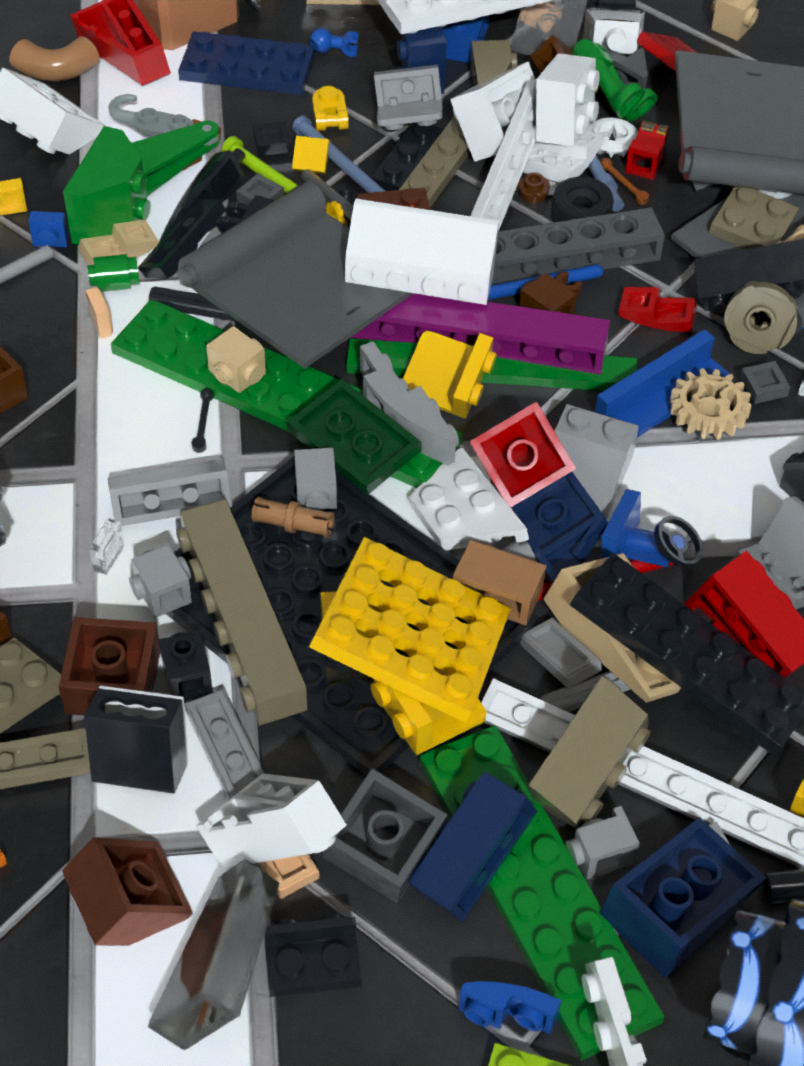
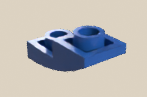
M480 981L467 982L463 984L460 990L458 1010L462 1011L467 1019L479 1026L487 1027L491 1025L500 1030L507 1015H510L523 1028L534 1032L541 1030L550 1035L558 1020L562 1000L546 993L514 984Z

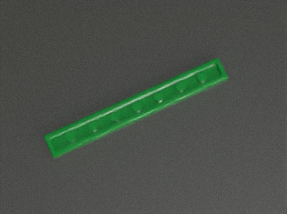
M350 338L347 357V373L361 374L360 346L374 342L382 354L386 353L390 358L393 371L397 377H404L418 344ZM605 356L600 375L496 357L491 373H485L481 383L605 391L637 371V358Z

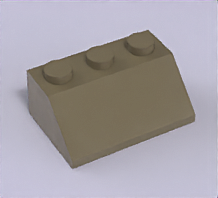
M602 676L528 785L533 799L541 804L546 811L575 830L580 828L584 822L595 819L603 807L604 803L599 799L609 786L614 789L623 778L627 770L623 763L630 752L633 750L638 753L648 740L651 733L650 730L646 729L649 725L648 714L610 680Z

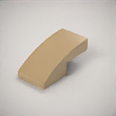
M144 219L113 224L112 235L80 239L78 250L87 265H94L93 257L127 254V257L136 256L138 258L154 249L158 245L159 240Z

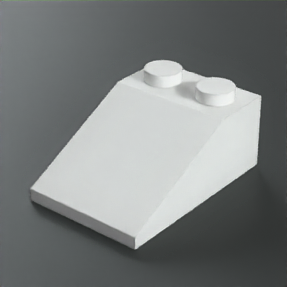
M529 62L518 65L450 99L454 116L459 121L465 136L466 146L471 152L474 162L497 154L527 81L535 79Z

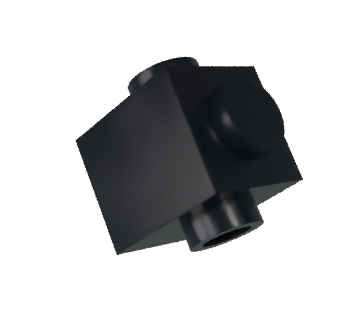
M199 630L189 633L179 632L170 637L158 639L162 665L170 695L181 696L186 700L213 693L211 671Z

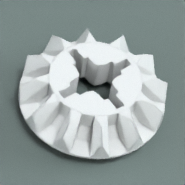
M619 118L596 120L587 130L588 132L604 136V142L598 151V155L607 153L610 157L614 154L624 157L629 151L632 140H635L638 134L637 129L631 123ZM611 134H614L615 141L609 140Z

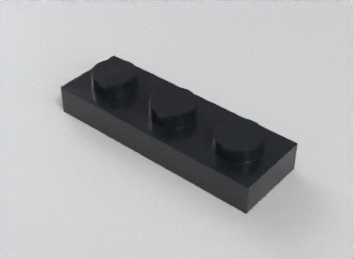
M417 122L412 123L371 178L385 191L399 190L444 129L434 125L419 126Z
M220 199L196 200L138 266V269L145 278L168 279L178 271L179 260L198 248L200 240L207 232L216 227L218 219L226 211Z

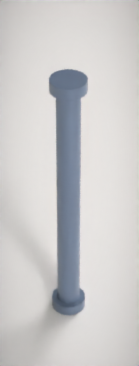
M306 116L298 117L292 125V130L298 136L326 139L311 126L312 122ZM330 142L328 158L367 193L385 191Z

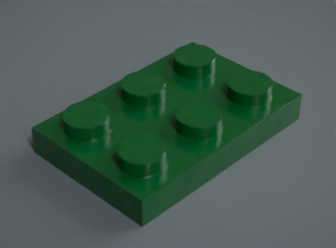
M343 379L287 421L288 431L308 448H333L335 470L366 495L370 494L422 451V442Z

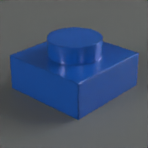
M30 211L28 222L33 246H68L69 234L65 212Z

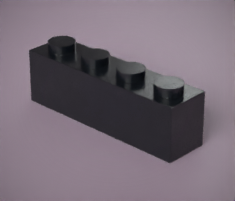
M804 239L694 259L698 299L705 311H726V306L732 295L737 290L743 288L749 281L776 284L785 289L794 299L804 293Z

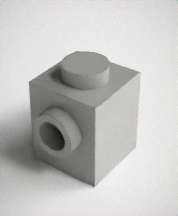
M169 544L158 549L148 550L140 556L131 559L134 576L129 577L131 589L137 600L144 598L154 618L192 603L189 567L182 556L178 558L175 556Z

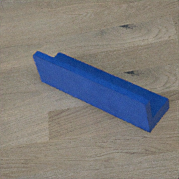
M703 330L598 394L595 413L638 425L637 437L672 416L670 414L671 403H669L672 389L675 388L678 379L685 380L687 372L690 371L695 376H699L700 369L704 368L708 375H713L715 369L720 371L721 377L725 378L729 375L728 371L711 358L715 337L707 330ZM690 396L687 398V401H688V402L691 401V397H690Z

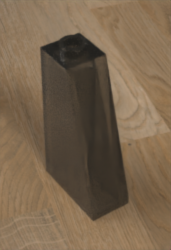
M243 859L218 877L149 1020L148 1028L185 1051L240 1016L280 884L278 881L246 859Z

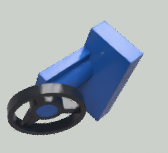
M630 489L625 490L602 534L601 559L610 557L612 553L616 555L624 553L628 559L668 567L671 562L682 568L692 567L701 560L703 556L701 538L692 525L680 517L667 516L656 524L654 532L638 529L637 527L640 523L641 492ZM663 524H675L681 527L688 536L684 537L676 531L670 532ZM693 542L695 557L691 561L684 560L683 553L687 551L688 543Z

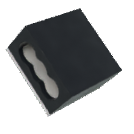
M99 686L84 715L92 782L175 794L188 764L184 698L167 694Z

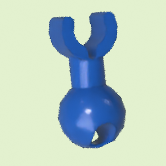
M317 28L311 33L309 42L310 45L315 46V51L318 53H326L331 48L341 49L347 56L356 57L358 46L350 45L349 43L357 44L359 33L350 31L342 37L332 35L325 28Z

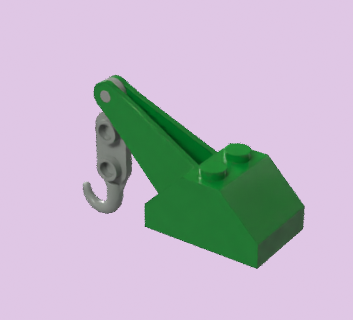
M132 94L119 95L111 100L108 110L114 120L130 125L144 136L153 137L131 143L123 130L103 126L63 191L72 244L79 245L80 239L112 235L113 224L146 220L151 209L150 200H147V196L219 144L218 124L213 121H201L194 124L185 115L160 112L153 108H144L139 112L120 109L119 106L121 104L137 100V96Z

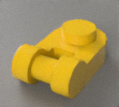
M324 86L316 90L312 98L316 130L326 131L327 127H338V130L349 129L348 111L346 110L343 92L333 86Z

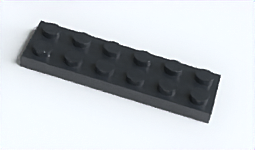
M615 553L610 555L576 593L569 604L774 757L784 746L804 716V691Z

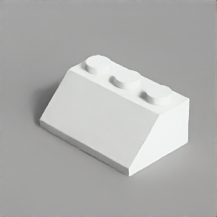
M2 68L0 72V119L10 124L14 122L17 125L15 130L30 139L35 137L39 140L37 146L51 154H55L56 150L71 154L97 138L103 126H106L47 84Z

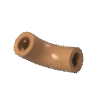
M83 36L76 38L70 44L59 49H45L28 39H22L14 45L9 56V62L15 69L37 80L50 82L74 79L89 71L100 61L99 52L95 45Z

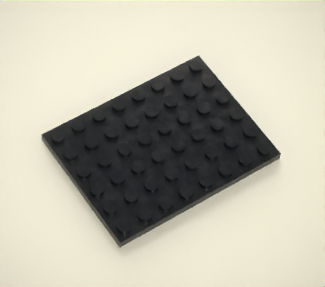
M294 456L232 505L230 510L306 685L307 711L291 716L366 777L371 769L381 774L410 746L405 739L398 735L392 719L384 707H380L371 691V684L374 683L373 678L309 647L322 622L321 593L336 592L364 537L383 544L388 549L413 561L420 562L425 567L450 579H453V574L460 560L372 496L363 493L336 470L337 508L321 510L334 513L333 529L328 528V530H331L329 537L299 530L295 533L286 532L284 527L253 522L251 517L253 505L259 507V505L255 504L257 497L289 504L291 501L297 502ZM181 548L174 552L177 558L182 556L189 567L188 560L192 559L189 551L183 553ZM191 575L189 584L192 603L168 612L166 615L188 633L199 630L203 645L227 663L226 655L230 654L227 644L220 646L217 641L213 622L217 620L214 613L207 614L200 593V591L204 590L202 582L195 583ZM381 581L386 586L393 587L388 582ZM418 599L423 604L431 606L425 600ZM532 613L527 626L508 619L506 620L487 673L521 642L523 635L528 630L537 626V616ZM455 617L460 622L468 624L465 620ZM406 623L410 628L420 631L416 626ZM445 642L449 647L458 649L455 645ZM396 650L399 654L409 657L404 651Z

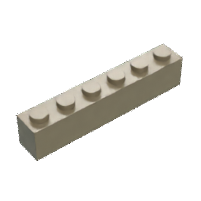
M220 500L180 512L182 528L176 530L177 539L183 553L189 551L192 559L188 560L193 581L195 583L202 582L204 590L200 591L205 611L207 614L214 613L217 621L213 622L217 641L220 646L227 644L230 654L226 655L230 673L233 679L240 677L243 684L239 691L246 712L254 711L260 726L307 711L306 685L227 500Z

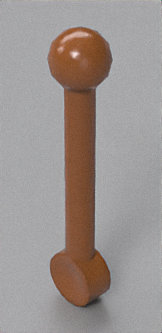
M603 158L600 161L605 171H609L635 195L636 203L640 205L648 203L649 194L646 191H639L612 166V161L609 158Z

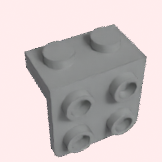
M438 64L374 72L378 104V126H385L386 130L401 129L404 127V124L415 122L419 126H429L436 124L437 120L443 118Z
M791 496L783 501L760 542L738 550L732 561L747 550L755 560L763 565L769 578L780 591L788 595L793 607L797 610L804 607V502L796 496Z

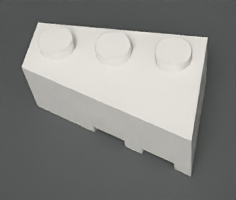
M261 774L198 823L196 828L224 869L322 852L336 841L335 835L347 825L319 780Z

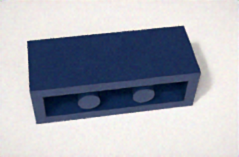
M484 771L477 781H473L467 787L463 794L462 804L453 817L444 821L438 831L436 842L429 852L422 857L408 883L422 897L463 923L536 815L537 810L525 795Z

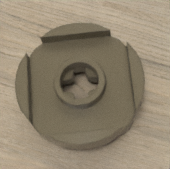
M757 281L747 282L743 288L737 290L732 295L726 306L724 323L730 334V339L738 348L752 354H766L767 351L776 348L779 350L789 343L796 331L798 320L797 304L795 299L785 289L776 284ZM754 312H766L767 317L771 321L769 323L763 321L761 326L756 325L755 317L752 316Z

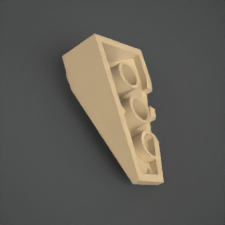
M624 553L617 555L631 565ZM609 557L561 569L544 598V601L559 623L595 654L606 668L646 703L678 693L681 689L680 686L569 605L576 593Z

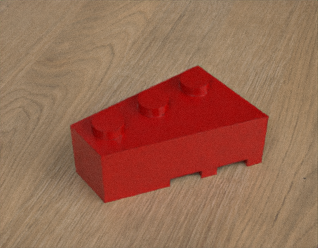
M103 0L70 15L77 36L89 39L95 45L99 56L140 85L143 86L171 73L161 42L134 0Z
M747 550L712 575L684 603L693 611L699 608L714 622L712 623L713 626L723 633L726 632L743 648L764 661L786 678L804 664V619L793 607L788 595L778 589L766 574L763 565L755 560Z

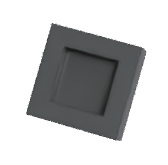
M257 173L236 191L237 202L250 205L255 195L276 200L284 195V187Z
M776 361L742 368L740 380L745 384L744 387L747 392L751 394L754 404L788 397L790 385Z

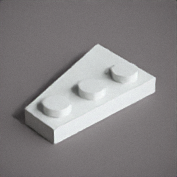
M613 957L585 964L587 974L582 975V985L587 1001L589 1003L594 1002L599 1021L594 1022L593 1027L600 1051L606 1050L610 1066H643L646 1063V1057L642 1045L637 1042L634 1035H628L625 1027L631 1023V1011Z

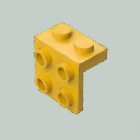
M432 331L423 332L403 377L409 390L421 386L429 399H435L440 410L466 419L471 405L477 406L484 389V385L481 384L484 374L491 373L496 361L497 353L492 352L493 337L479 333L475 345L471 346Z
M434 668L439 674L448 676L443 670ZM375 679L374 683L371 684V691L380 707H384L392 719L398 735L407 741L416 756L486 720L487 711L478 698L468 721L464 723Z

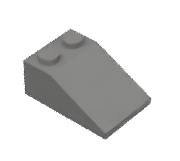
M566 404L554 432L576 467L572 472L607 520L634 455L639 426Z

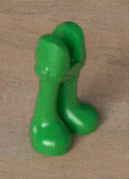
M582 39L576 43L572 51L573 55L596 58L595 71H599L600 74L599 85L610 103L611 109L620 119L625 118L627 122L633 121L645 115L654 106L658 98L656 93L650 88L643 89L636 82L625 85L613 65V59L600 44L594 43L589 39Z

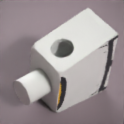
M586 8L583 39H589L600 45L605 44L612 51H617L618 53L633 54L640 47L637 39L643 31L645 11Z

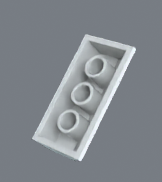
M355 199L346 250L345 282L487 305L494 274L499 221Z

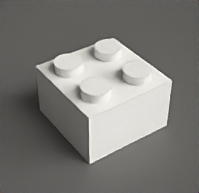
M558 53L537 78V142L574 147L581 136L587 133L590 124L596 121L599 104L595 102V91L598 88L600 79L599 71H595L596 58Z

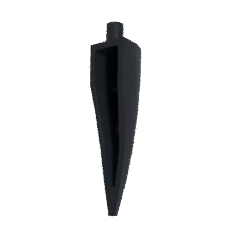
M236 148L233 152H218L210 157L175 207L160 241L196 200L220 199L221 202H224L229 198L246 177L240 167V163L245 159V153L241 149Z

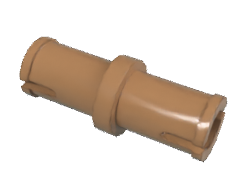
M262 497L255 499V504L259 505V507L253 505L251 516L253 522L284 527V530L290 533H295L299 530L323 535L324 537L331 535V530H328V528L333 529L334 526L333 512L302 507L300 502L295 501L286 504L266 500Z

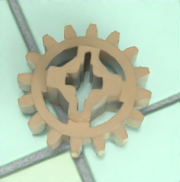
M702 368L700 369L699 376H695L689 371L686 373L685 380L678 379L675 388L672 389L669 402L671 403L670 414L677 415V425H688L687 433L691 434L695 430L701 431L700 435L703 439L707 437L708 433H713L718 440L721 439L722 432L724 431L728 435L733 436L735 435L736 427L744 428L752 404L749 403L751 394L743 392L745 385L743 382L735 384L732 382L734 376L732 374L724 378L720 376V371L715 369L713 375H708L705 369ZM689 396L691 397L690 402L687 401V398ZM730 405H733L734 409L732 411L730 410Z

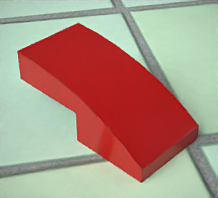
M624 287L619 307V316L631 322L655 329L692 333L697 310L696 298H661L659 287Z

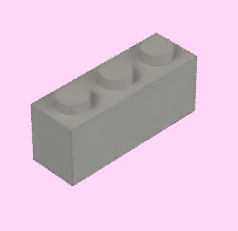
M222 459L107 478L116 527L178 517L182 511L224 499L227 500L229 508L232 507L227 469Z

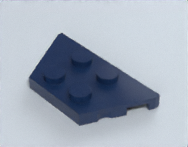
M573 472L568 473L511 507L527 528L529 537L527 542L539 563L547 565L546 573L553 583L561 569L583 564L608 524L603 513Z

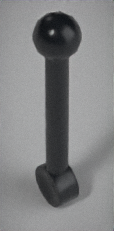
M204 388L200 392V398L203 401L197 437L191 441L192 449L197 453L204 452L207 448L204 434L209 403L214 398V392L209 388Z

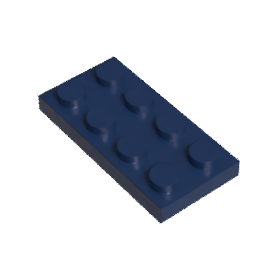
M193 31L178 69L179 80L303 95L315 57V46Z

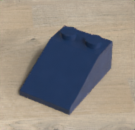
M437 26L419 30L415 33L402 34V40L397 41V53L399 60H401V66L397 67L396 70L438 64L441 94H444L447 42L442 27Z
M699 817L615 882L599 914L666 978L690 958L764 883L766 877Z

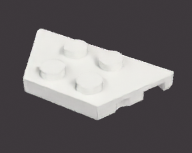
M463 448L456 450L455 463L450 465L443 463L426 483L423 482L409 496L414 512L438 545L446 551L467 547L470 540L491 546L492 538L515 536L516 543L529 540L525 525Z

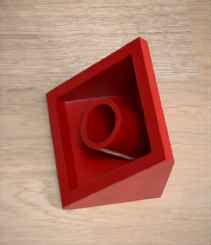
M537 401L469 441L491 482L510 508L576 469Z

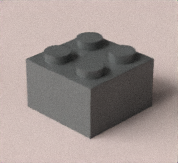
M371 769L341 813V817L347 826L335 835L336 841L323 851V858L398 904L410 885L408 881L412 877L418 863L436 842L438 831L447 819L448 814L374 769Z

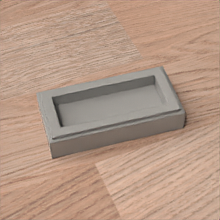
M550 618L528 630L521 639V646L568 689L602 671L601 660L554 618Z

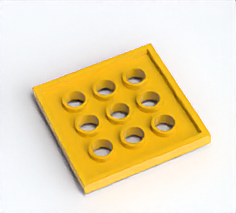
M364 537L309 647L466 723L473 712L511 608L499 603L494 598L483 597V594L462 585L459 581L450 579L425 567L420 562L413 561L388 549L383 544ZM381 581L388 582L393 587L386 586ZM418 599L425 600L431 606L423 604ZM369 605L379 608L382 612L373 610ZM455 617L465 620L468 624L460 622ZM406 623L416 626L420 631L410 628ZM356 630L367 633L371 638L360 635ZM445 642L455 645L458 649L449 647ZM395 649L404 651L409 657L399 654ZM434 668L443 670L448 676L439 674Z

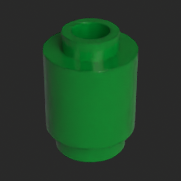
M127 254L93 257L94 265H87L90 286H97L101 292L131 289V285L140 284L136 256L127 257Z

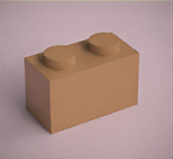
M470 540L453 574V579L483 594V597L494 598L499 603L511 608L507 619L527 626L543 589L547 565L535 562L530 558L520 557L499 550L491 545H484Z

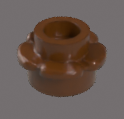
M529 173L525 178H520L517 185L518 189H520V197L528 203L542 202L548 194L550 182L539 173Z

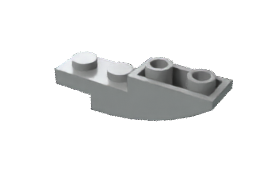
M374 342L360 346V372L363 375V396L422 442L421 453L447 465L455 463L456 446L459 444L458 435L453 425H447L442 418L435 399H429L421 386L409 390L406 381L403 378L399 379L393 371L388 355L386 353L382 354Z

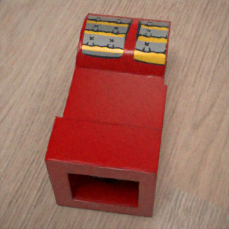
M643 120L636 139H633L629 146L625 173L654 180L667 143L669 126ZM638 160H648L652 163V166L643 168L635 162Z

